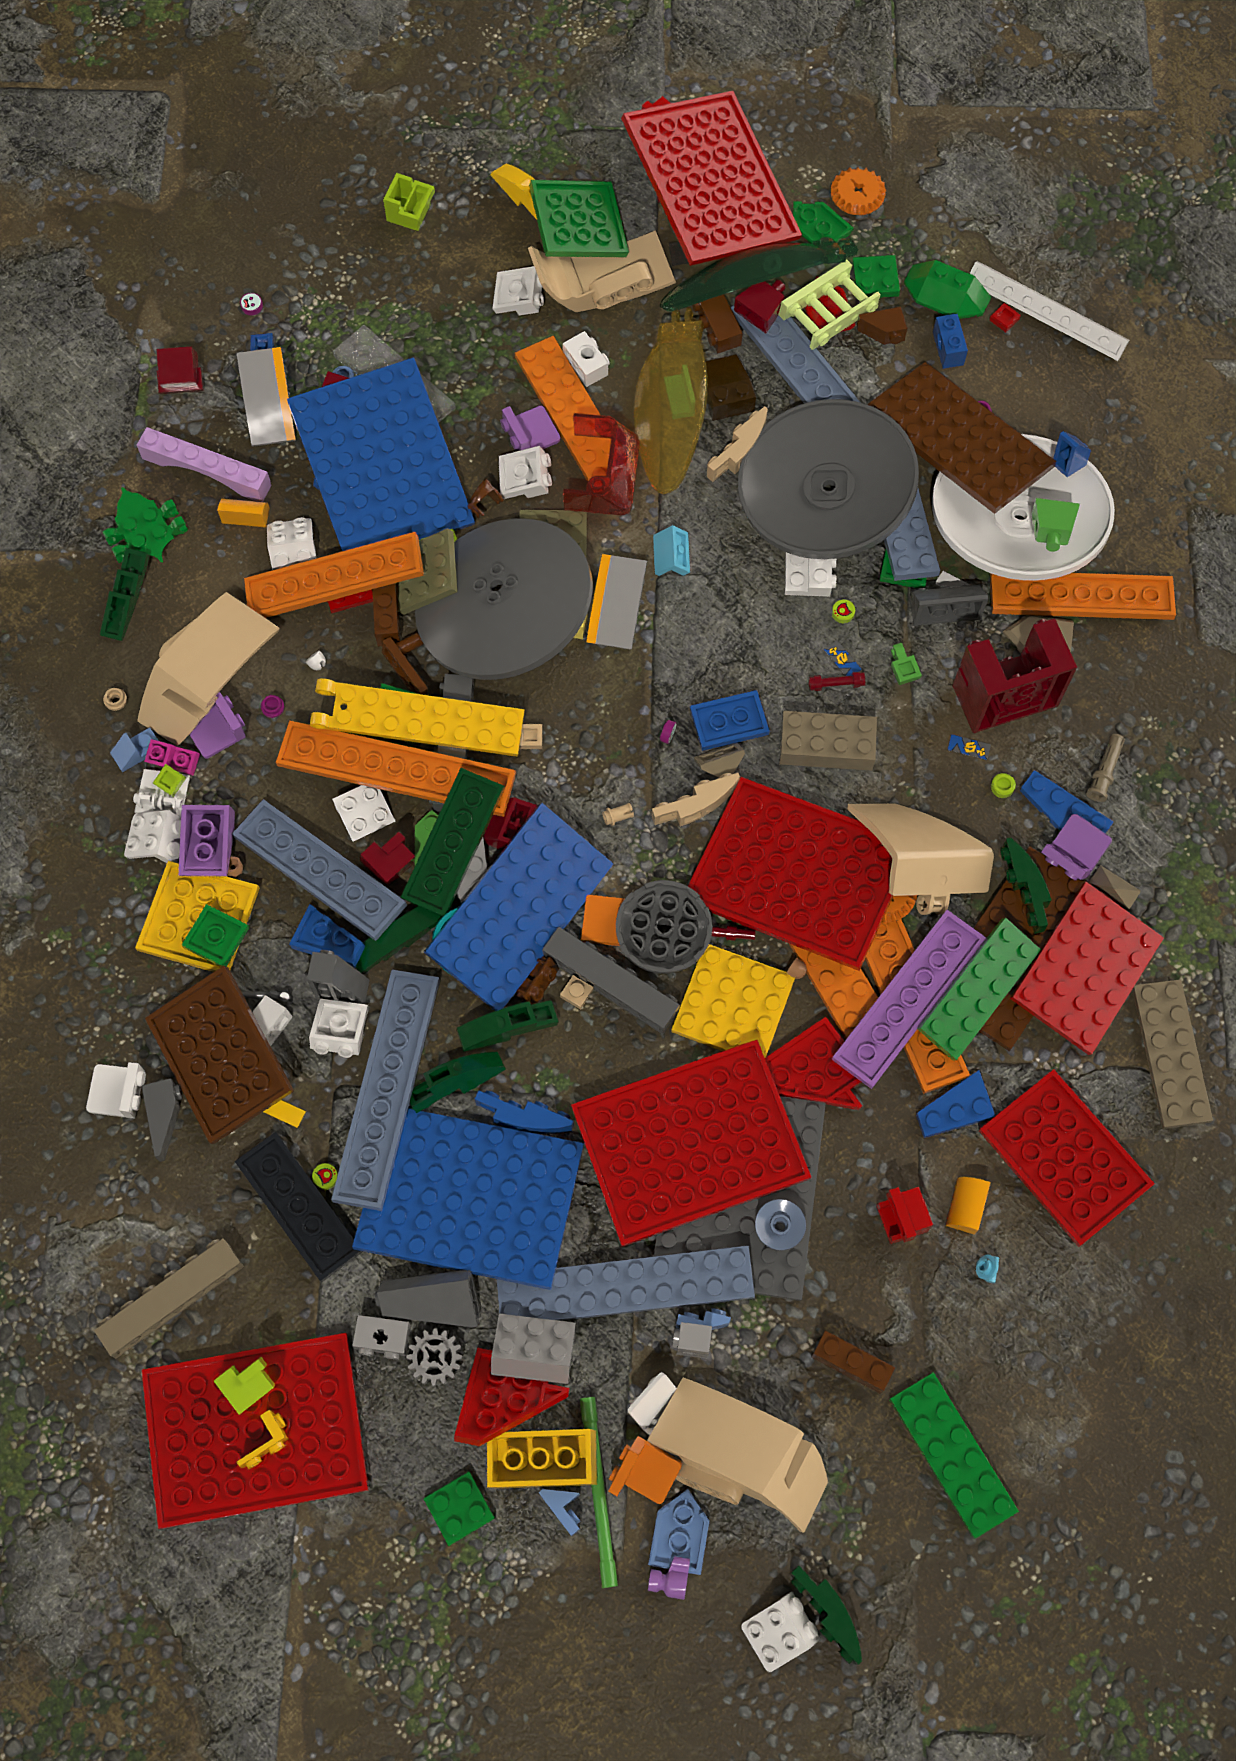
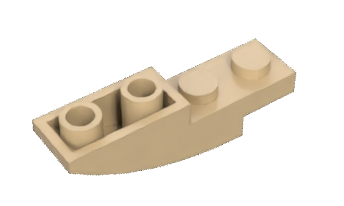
M765 406L759 411H754L743 425L739 424L733 431L732 443H729L718 457L714 456L708 462L707 477L712 482L728 469L734 474L739 471L742 459L753 447L762 428L766 424L768 409Z
M726 773L713 781L703 780L694 786L693 796L685 795L672 803L662 802L657 804L655 808H652L654 825L677 819L681 827L709 814L732 795L740 779L739 773Z

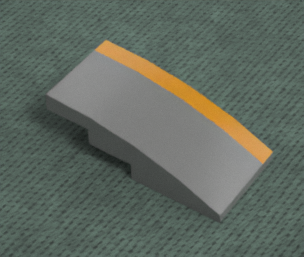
M281 347L237 353L252 447L296 441L293 416L287 402V398L290 397Z
M602 554L587 643L632 650L647 561Z

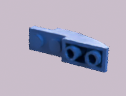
M488 1090L485 1093L478 1091L475 1097L477 1106L495 1113L493 1117L494 1124L505 1128L534 1134H554L572 1131L574 1127V1122L571 1120L570 1115L562 1111L552 1112L548 1110L549 1107L539 1101L534 1103L528 1101L523 1110L521 1109L522 1106L512 1100L504 1102L499 1099V1095Z

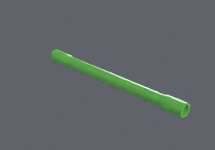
M595 1397L581 1398L580 1407L584 1429L596 1431L597 1485H591L600 1554L599 1565L602 1588L618 1586L616 1565L613 1559L597 1429Z

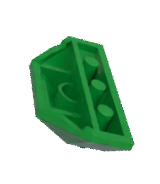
M937 260L912 265L904 280V285L908 288L909 293L917 304L944 315L958 314L959 319L983 316L991 300L989 293L974 275Z

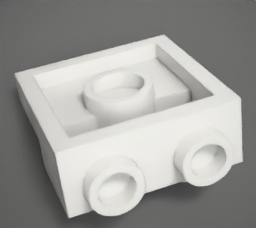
M534 266L497 272L493 310L496 314L516 311L519 316L539 313V307L544 304V297L541 293L543 287Z
M540 446L499 456L500 495L502 498L507 499L523 494L527 498L547 494L548 487L552 485L551 476L547 473V467L551 466L549 454L545 453Z
M786 552L785 595L830 597L831 589L836 588V575L832 574V568H836V559H810Z
M320 999L309 1036L310 1049H314L318 1054H327L328 1051L338 1052L340 1056L345 1058L359 1055L364 1036L363 1029L368 1014V1005Z

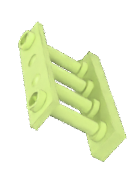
M847 259L781 302L779 316L783 320L795 316L811 332L813 336L810 348L812 350L819 345L824 346L830 338L856 322L859 314L874 312L879 306L878 302L881 295L879 292L868 298L850 279L852 264ZM838 285H844L861 303L852 308L834 288ZM828 295L844 314L836 319L818 298ZM807 305L812 306L826 320L828 325L819 329L801 309Z

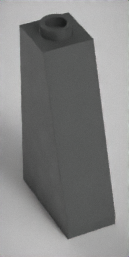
M471 1270L382 1281L378 1291L375 1292V1302L377 1307L381 1308L382 1316L464 1327H477L481 1316Z

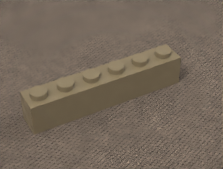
M224 1238L220 1241L219 1239L212 1241L206 1246L207 1250L202 1254L191 1256L185 1261V1266L181 1269L170 1271L163 1277L164 1281L160 1284L149 1286L141 1293L143 1296L139 1299L128 1301L121 1306V1311L118 1314L101 1320L98 1323L99 1327L94 1332L109 1355L115 1359L242 1269L244 1265Z

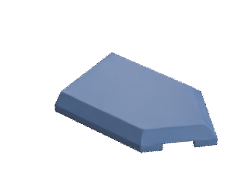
M688 1489L657 1511L648 1565L669 1569L674 1556L690 1559L688 1573L701 1575L709 1519Z

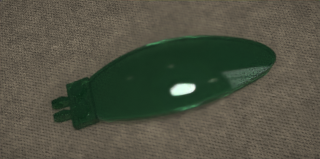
M829 237L813 241V244L781 243L750 248L721 258L697 271L667 293L662 299L660 307L672 312L738 289L814 266L846 262L847 257L857 255L858 248L850 238L840 239L836 243L834 239Z

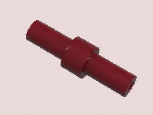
M727 926V928L712 927L711 936L725 937L726 940L736 941V938L755 940L756 930L737 929V926Z

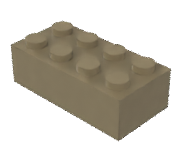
M783 711L779 765L872 771L876 760L877 717Z

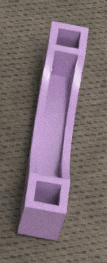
M146 427L137 443L140 455L144 460L160 466H178L200 472L223 483L241 496L256 502H263L272 486L267 471Z

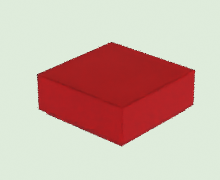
M1003 303L990 316L989 321L1006 333L1020 320L1021 315L1006 303Z

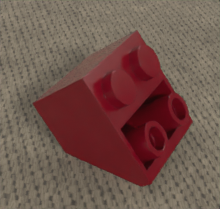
M515 797L509 798L504 817L492 816L483 835L484 844L504 850L537 808V805Z

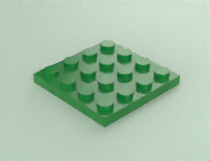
M530 181L529 188L546 257L627 258L629 250L612 182Z

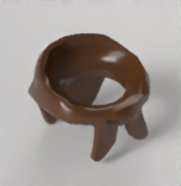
M484 479L479 484L467 505L468 509L475 513L477 518L480 515L484 516V513L476 504L485 496H490L497 504L503 502L499 491L491 485L488 479Z

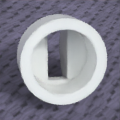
M318 650L305 662L313 670H321V666L324 667L326 664V659Z

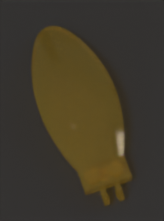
M691 308L685 310V322H679L680 313L676 309L672 311V323H660L657 343L644 363L635 394L634 423L640 456L649 482L661 494H668L676 490L682 483L696 449L706 409L708 378L706 360L701 345L703 323L702 320L692 321L693 312Z

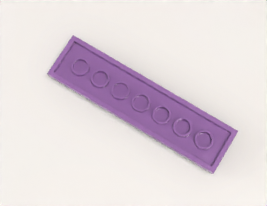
M946 910L835 1053L832 1060L872 1089L917 1031L922 1021L980 948L986 937Z

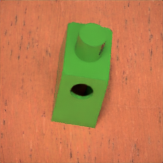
M1036 498L1032 511L1035 540L1046 543V549L1051 552L1058 551L1060 545H1068L1080 504Z

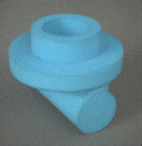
M989 1254L982 1256L976 1264L978 1277L988 1283H995L999 1267V1257Z

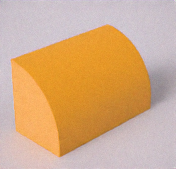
M221 499L217 511L223 524L266 527L270 507L265 502Z
M971 1177L957 1178L945 1226L975 1235L979 1230L990 1182Z

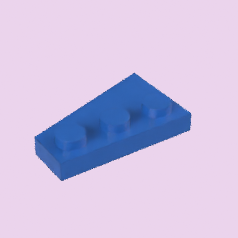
M309 904L289 943L292 949L311 955L312 952L320 953V950L332 951L354 968L365 948L360 940L345 929L340 928L329 917L317 911L311 904Z
M978 1070L919 1111L916 1117L923 1137L927 1138L993 1119L995 1113L981 1073Z

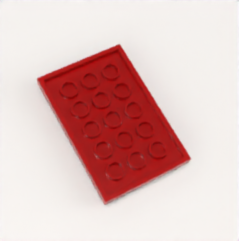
M1085 882L1081 885L1010 999L1087 1055H1091L1164 937L1092 885Z
M1054 1069L979 1130L981 1135L1078 1247L1155 1184Z

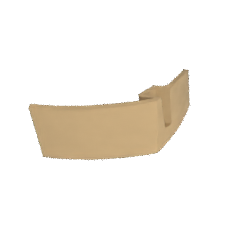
M656 230L627 241L629 250L627 258L546 257L545 253L534 247L528 248L542 287L558 303L574 312L595 308L606 309L620 302L652 293L676 283Z
M225 592L202 614L163 644L159 652L160 658L153 667L142 698L138 722L147 728H151L152 731L174 745L178 746L196 728L203 717L210 712L218 699L216 695L269 639L279 632V627Z
M682 1378L647 1440L658 1448L681 1458L682 1467L676 1477V1480L734 1505L739 1504L743 1494L758 1499L765 1505L781 1512L802 1533L805 1532L828 1484L824 1464L817 1448L813 1443L802 1439L804 1433L800 1429L733 1397L686 1378Z

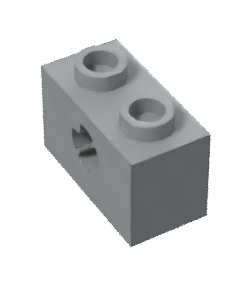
M358 1315L353 1347L359 1350L358 1354L374 1356V1352L384 1353V1358L399 1360V1355L406 1356L411 1325L409 1322ZM381 1332H384V1335L388 1338L386 1342L383 1340L384 1344H379L376 1340V1336H381Z
M681 1322L680 1329L675 1328L672 1347L677 1348L676 1355L707 1359L712 1326Z

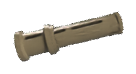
M1112 734L1110 736L1101 765L1093 773L1092 786L1086 792L1087 797L1093 801L1105 802L1108 798L1106 793L1109 785L1113 784L1114 778L1112 774L1125 742V738L1119 734Z

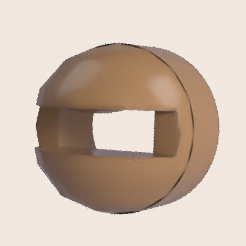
M230 857L227 875L231 878H236L242 874L243 864L238 857Z
M796 958L788 969L787 974L795 979L802 978L807 971L806 964Z

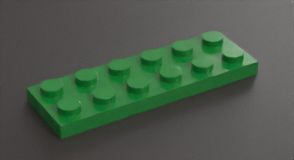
M1007 918L1001 919L917 1029L951 1060H957L1041 949Z
M934 1372L889 1399L973 1539L978 1538L1019 1512Z

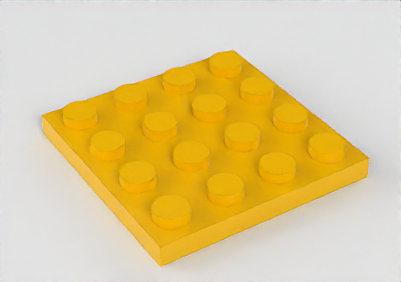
M168 861L135 948L139 952L215 972L221 967L182 947L183 941L206 904L247 924L260 888L256 884L224 876H179V863ZM237 950L227 965L229 970H231Z
M709 944L705 953L697 962L671 1032L721 1051L758 1040L764 1058H766L795 978L788 975L785 971Z

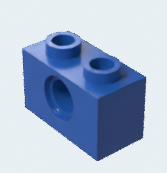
M958 314L936 317L933 335L942 368L963 366L968 349Z

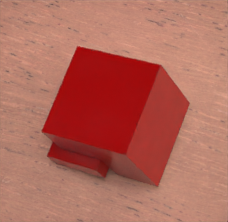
M899 1187L891 1189L886 1194L888 1200L879 1202L876 1206L890 1244L902 1240L904 1243L914 1240L917 1235L927 1233L933 1226L919 1187L900 1192Z

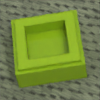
M165 764L153 784L174 797L186 780V777Z

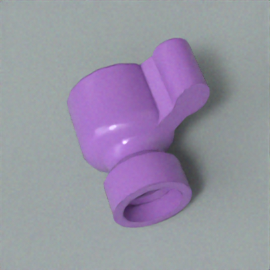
M674 1556L667 1574H662L660 1570L651 1569L648 1591L658 1592L662 1590L667 1597L684 1600L690 1559Z

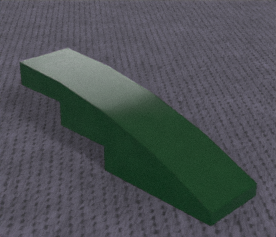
M125 548L121 570L117 569L113 591H109L100 636L123 641L139 597L150 556L149 553Z
M419 906L392 922L377 941L370 937L363 942L365 948L356 965L357 970L361 974H365L380 961H387L403 947H410L433 929L442 916Z

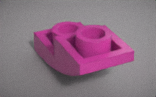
M151 739L144 762L164 767L167 764L177 772L194 776L200 753Z

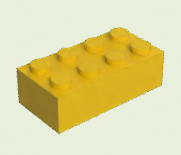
M595 1430L505 1432L487 1442L488 1488L597 1485Z

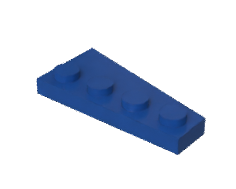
M1035 770L1020 790L1040 812H1043L1050 819V823L1060 831L1073 814H1078L1104 833L1113 824L1112 820Z

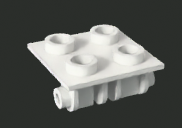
M144 769L139 794H134L133 801L136 803L135 813L169 810L181 817L182 805L185 803L190 775L182 774L186 777V780L175 796L172 797L153 784L160 771Z
M361 785L332 799L352 841L358 840L395 822L380 789Z

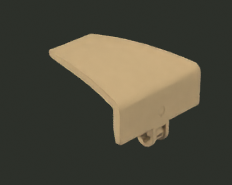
M895 803L848 804L847 809L879 839L892 857L889 893L893 896L919 895L916 907L921 915H928L931 912L944 914L949 907L950 894L988 892L994 854L990 847L978 839L931 815Z

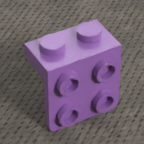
M510 406L502 409L503 419L500 422L503 430L508 432L514 449L521 451L537 446L545 449L560 442V435L543 406L535 407L517 416L514 415Z
M220 692L216 695L218 699L210 712L203 717L190 734L198 750L206 759L246 737L242 729L245 726L239 714H233L231 710L234 708L232 702L227 695L223 697Z
M1073 814L1053 843L1046 844L1041 853L1046 855L1045 860L1056 867L1059 864L1066 869L1065 874L1074 880L1078 878L1080 880L1086 879L1111 844L1112 838L1078 814Z

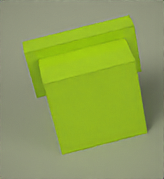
M396 173L383 199L386 220L418 231L431 205L430 201L435 193L434 186L416 180L413 182L411 177Z
M262 1357L241 1373L233 1365L214 1380L215 1384L239 1415L275 1386L264 1370L267 1364Z

